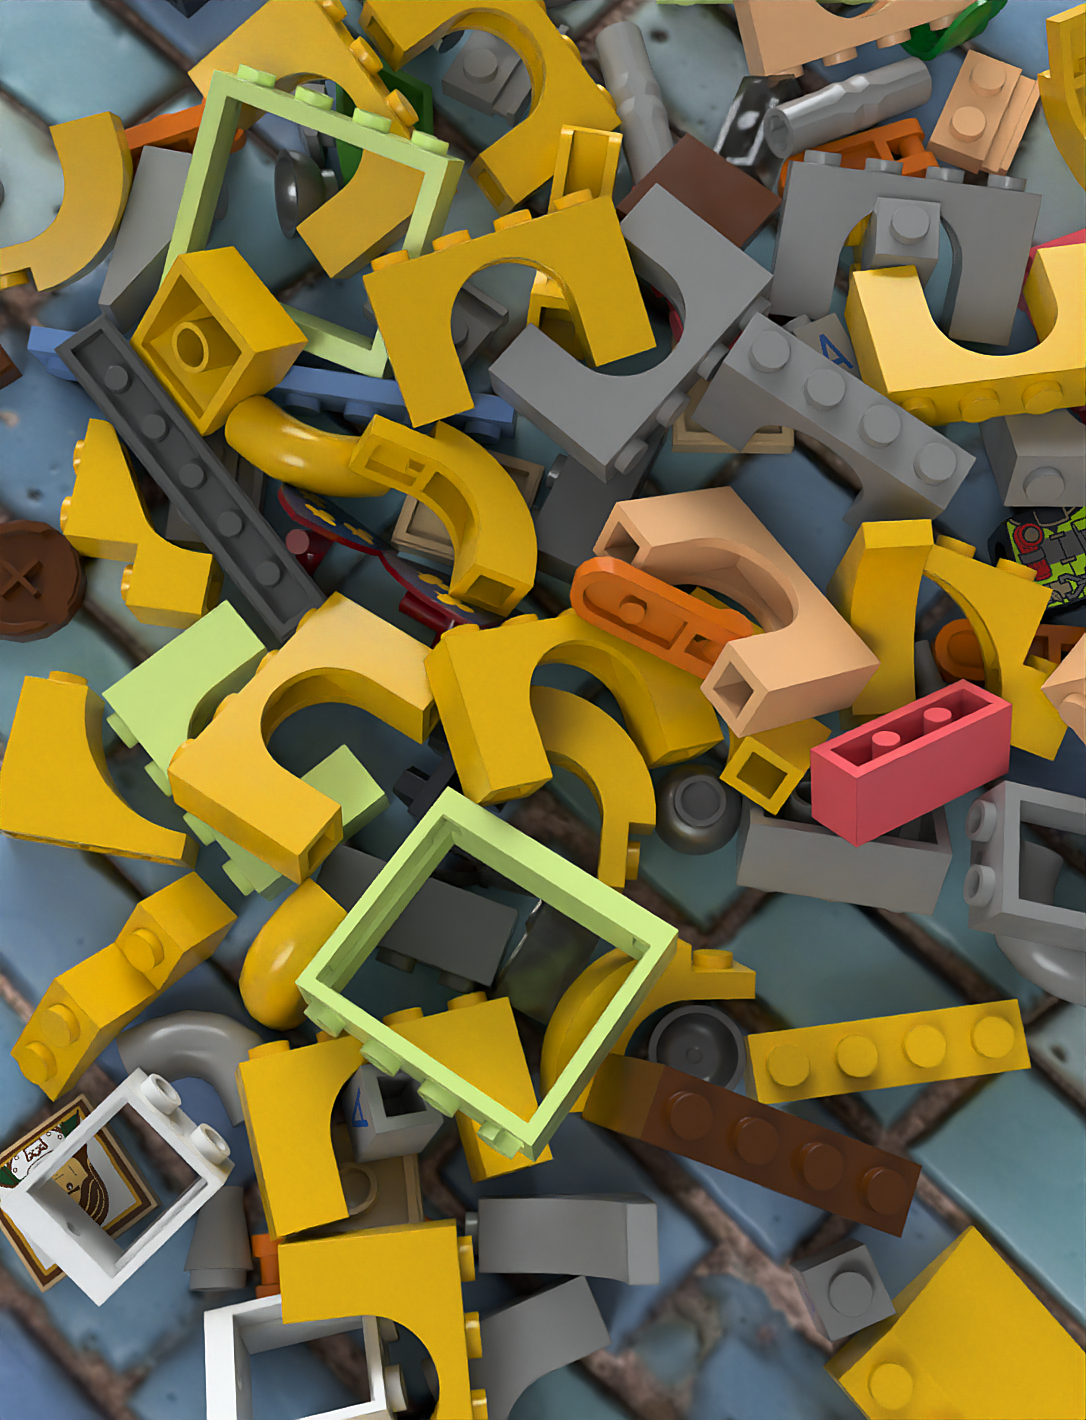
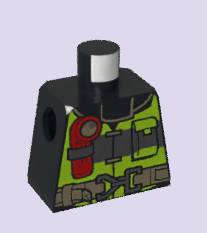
M1008 506L1012 517L1001 522L987 540V548L992 566L996 567L999 558L1022 564L1037 571L1033 582L1053 589L1040 624L1085 609L1086 507Z

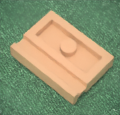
M969 49L925 151L932 152L938 160L975 174L982 170L993 175L1006 176L1040 96L1038 78L1035 81L1020 74L1023 69Z

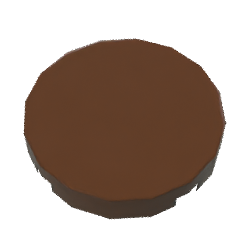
M25 519L1 523L0 640L26 643L48 638L68 625L82 606L87 587L84 560L68 539L47 523Z

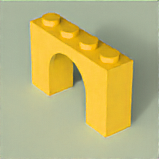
M269 0L188 72V75L206 100L214 70L237 74L239 64L241 63L277 76L274 88L286 93H291L297 88V85L301 86L312 81H334L349 94L357 108L390 119L392 123L389 132L409 140L412 138L413 131L416 130L413 125L419 121L417 113L405 96L397 89L390 93L377 74L383 69V64L375 51L361 36L354 40L343 24L342 20L348 14L340 0ZM243 102L237 128L247 130L263 117L267 111ZM363 149L359 167L349 183L296 227L331 279H350L407 233L425 172Z
M543 0L365 1L358 24L394 73L439 39L460 30H481L491 33L508 43L524 62L532 89L531 106L527 118L480 153L467 170L500 217L513 212L553 181L560 134L564 124L614 132L622 124V120L617 115V107L611 94L603 86L595 84L582 65V57L575 43L568 36L561 35L547 16V9Z
M590 189L580 190L554 200L556 212L532 219L529 209L520 210L492 221L496 232L471 240L468 229L460 230L433 240L432 245L435 251L433 253L410 260L407 250H400L370 262L373 272L363 275L362 282L412 428L475 408L453 343L451 313L457 293L465 282L476 273L499 264L524 265L541 272L552 280L567 302L589 369L657 347L611 194L593 199Z
M1086 243L1037 250L1023 289V294L1040 344L1026 352L1009 356H990L975 353L960 347L948 339L938 329L931 317L915 265L853 272L844 317L863 382L928 426L961 421L978 423L991 417L1022 413L1040 415L1054 409L1086 405Z
M335 591L319 609L311 608L302 617L297 626L296 633L280 650L274 649L262 659L255 676L238 694L232 693L220 703L214 714L213 721L196 739H188L177 748L167 768L174 802L300 885L307 877H311L343 839L342 807L285 770L271 757L267 751V745L273 732L287 717L300 709L314 704L334 702L362 708L422 745L440 720L423 663L433 649Z
M573 608L563 611L556 618L538 620L536 614L516 616L502 623L500 627L480 630L477 624H465L454 627L441 635V641L423 661L464 796L481 807L529 797L553 778L530 703L532 674L536 667L553 663L573 665L588 671L602 681L618 702L630 738L642 755L648 770L696 759L724 740L713 705L700 689L704 679L586 622L576 614Z
M475 992L448 1001V1011L424 1017L422 1008L416 1007L401 1010L382 1018L385 1026L526 1123L530 1121L538 1109V1103L508 996L488 1001L485 992ZM344 1029L337 1037L323 1030L316 1034L317 1044L293 1050L290 1049L288 1040L275 1041L254 1047L247 1051L249 1061L238 1063L234 1073L271 1242L339 1223L349 1217L331 1142L330 1119L336 1096L343 1084L355 1075L360 1065L371 1063L359 1052L364 1043ZM459 1109L455 1113L473 1184L535 1167L553 1159L549 1143L535 1162L517 1151L512 1160L508 1159L478 1137L476 1133L482 1125Z
M456 1218L285 1237L278 1245L283 1324L360 1315L380 1316L396 1321L412 1331L422 1341L436 1366L440 1390L436 1406L429 1420H488L485 1388L471 1390L468 1364L469 1359L483 1358L478 1311L464 1313L461 1284L462 1282L476 1281L472 1235L457 1237Z

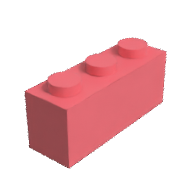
M962 679L811 748L812 818L855 847H859L1008 773L1012 704Z

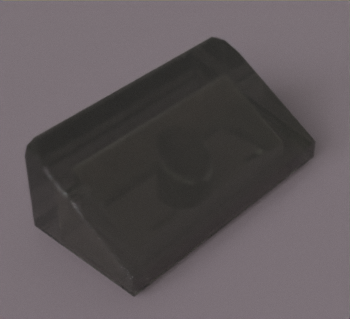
M794 74L769 75L766 77L743 76L713 148V151L770 191L774 189L786 158H779L769 148L763 129L764 117L766 112L771 110L772 107L804 96Z

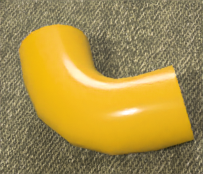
M257 395L246 398L231 411L226 421L224 434L227 443L234 450L272 478L285 482L295 488L324 496L342 498L380 497L391 489L389 486L348 470L352 451L361 436L339 435L312 427L286 413L268 397Z
M309 877L286 898L262 926L248 949L239 978L240 992L246 1009L255 1020L271 1030L285 1031L293 1029L308 1018L303 1012L309 1005L304 1000L295 981L348 915L328 893Z

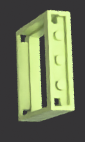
M241 63L239 64L237 74L214 70L160 286L178 255L205 251L243 102L425 172L402 250H407L410 260L435 252L432 241L442 236L465 161L446 154L449 143L439 140L435 136L414 130L412 138L409 140L390 133L389 129L392 121L378 114L355 108L353 118L333 111L331 108L334 98L318 91L297 85L294 96L276 89L274 85L277 76L266 71L257 70ZM279 302L309 340L303 349L304 351L369 377L387 379L394 376L379 329H377L375 339H372Z
M447 786L295 981V984L309 1005L303 1013L322 1030L337 1037L344 1029L364 1043L359 1052L379 1070L394 1077L398 1070L401 1069L420 1082L422 1085L417 1090V1093L432 1107L451 1118L459 1109L482 1125L476 1134L492 1149L511 1160L519 1151L535 1162L675 956L679 930ZM454 844L639 961L528 1123L340 995L344 987Z

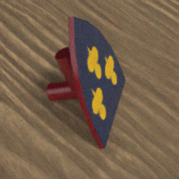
M285 482L279 488L277 495L285 511L292 520L309 528L291 530L286 536L285 544L291 553L296 554L295 558L310 577L313 576L334 541L373 556H379L381 552L395 556L399 553L398 550L324 495L300 490Z
M381 552L378 557L386 571L408 590L399 604V612L436 632L430 646L431 649H434L441 641V635L454 627L465 624H477L480 630L498 627L511 618L525 614L514 608L507 617L451 597L448 593L452 576L385 552Z

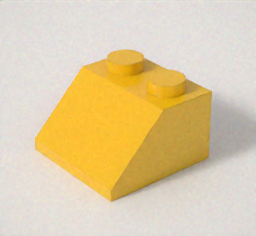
M234 246L178 255L130 339L129 344L199 435L204 437L211 435L226 424L231 411L240 402L248 397L263 396L281 383L309 340Z

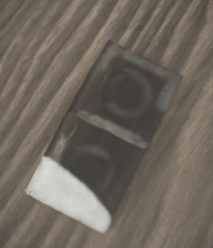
M540 899L525 922V935L494 982L492 990L493 997L499 999L508 996L512 1007L548 1026L560 999L586 967L599 942L600 936Z

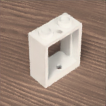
M140 1067L125 1079L0 1202L1 1209L99 1307L224 1185L235 1166L228 1158L231 1152L225 1140L207 1124L202 1123L197 1126L178 1107L181 1105V1099L175 1089L157 1074H151L148 1077ZM128 1102L200 1176L123 1250L68 1195L52 1176Z
M281 1294L205 1311L207 1420H253L251 1354L363 1328L371 1402L297 1420H398L397 1412L408 1409V1396L403 1370L400 1363L391 1365L388 1344L400 1340L398 1322L380 1316L360 1315L283 1324Z

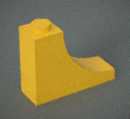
M931 519L862 522L826 586L827 600L881 662L851 707L838 710L840 731L853 730L916 701L914 679L915 617L923 569L928 555L934 546Z
M50 671L48 679L25 675L0 771V834L17 840L195 870L200 844L188 834L166 829L141 817L119 792L108 769L103 750L102 717L105 701L87 686L88 680L79 675L62 671Z

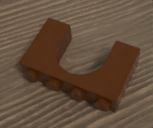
M610 1052L596 1072L581 1115V1119L899 1238H901L922 1168V1165L672 1067Z

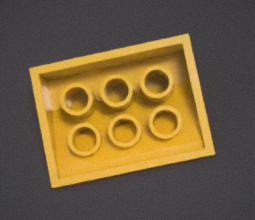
M971 1225L891 1301L896 1314L861 1329L823 1366L867 1420H1086V1353L976 1228Z

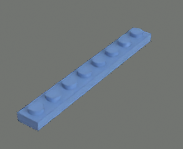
M31 326L27 350L46 366L47 373L62 379L78 381L54 350L77 332ZM292 365L281 383L263 395L275 403L284 404L285 410L302 416L315 417L320 415V410L344 413L343 417L350 422L369 425L373 416L377 414L389 420L404 422L403 425L422 434H429L437 421L412 428L395 380ZM470 392L475 408L440 419V421L457 430L464 431L463 433L475 442L494 444L499 442L500 437L514 439L518 412L500 396Z

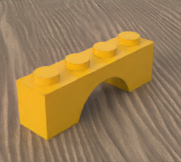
M1018 999L752 1034L743 1037L746 1047V1066L743 1073L746 1097L763 1104L1031 1068Z

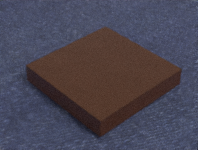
M686 133L616 206L615 211L620 223L657 183L744 251L779 213L783 199L695 137Z

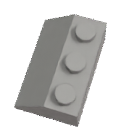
M809 767L776 815H773L743 794L741 819L736 842V885L756 888L764 892L777 891L820 898L828 902H846L884 908L896 913L909 912L933 916L953 855L944 805L872 841L855 847L812 818L811 770Z

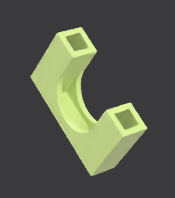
M227 599L102 693L115 710L106 720L130 749L137 743H141L153 759L144 768L167 797L172 795L167 768L177 748L186 740L196 739L206 728L220 703L228 695L239 693L252 680L260 662L269 653L264 644ZM345 744L300 778L341 805L343 839L338 843L341 845L391 806L385 792ZM187 812L183 815L184 820L206 846L217 840L231 859L223 864L222 868L245 896L256 890L263 898L270 902L294 883L191 813Z

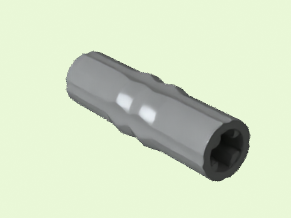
M621 22L604 28L597 35L595 49L606 89L614 99L617 115L622 120V124L616 129V133L623 134L622 146L633 186L635 187L674 147L669 130L667 111L661 100L660 86L655 80L642 32L639 26L632 22Z
M908 57L868 73L856 74L843 82L832 83L819 91L772 107L771 110L766 112L763 124L768 146L779 158H788L806 149L809 150L824 143L842 139L853 132L864 131L879 122L921 107L928 102L932 92V80L928 68L919 58Z

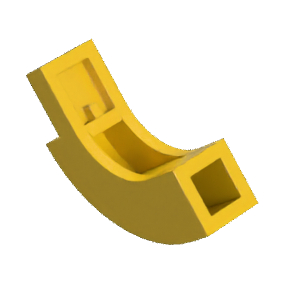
M1086 3L1045 19L1050 69L1037 74L1045 118L1055 145L1079 185L1086 191Z
M107 111L49 127L64 175L63 201L54 221L40 235L23 243L0 248V291L29 284L27 272H32L38 292H52L67 287L92 272L113 250L134 181L132 157L119 116Z
M375 414L352 451L348 470L406 493L428 506L442 521L453 543L454 567L448 595L507 617L532 589L537 565V538L534 523L527 504L515 482L498 461L481 445L461 431L440 420L437 421L427 436L403 424Z
M530 685L531 708L549 764L561 767L578 777L590 790L598 806L601 828L596 879L622 894L625 880H637L640 841H629L628 835H652L656 825L654 789L644 759L626 731L599 707L566 691Z
M678 938L675 956L610 1050V1053L624 1056L628 1042L636 1028L651 1013L667 1004L681 1000L755 999L756 971L733 960V953L725 950L693 951V960H691L692 945ZM619 948L607 952L587 967L568 987L553 1012L541 1050L539 1095L543 1100L639 962ZM596 1073L569 1112H583Z

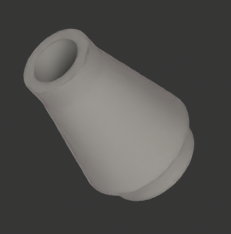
M222 1186L200 1207L184 1267V1272L190 1273L189 1290L236 1291L246 1289L247 1272L254 1271L243 1204V1187Z

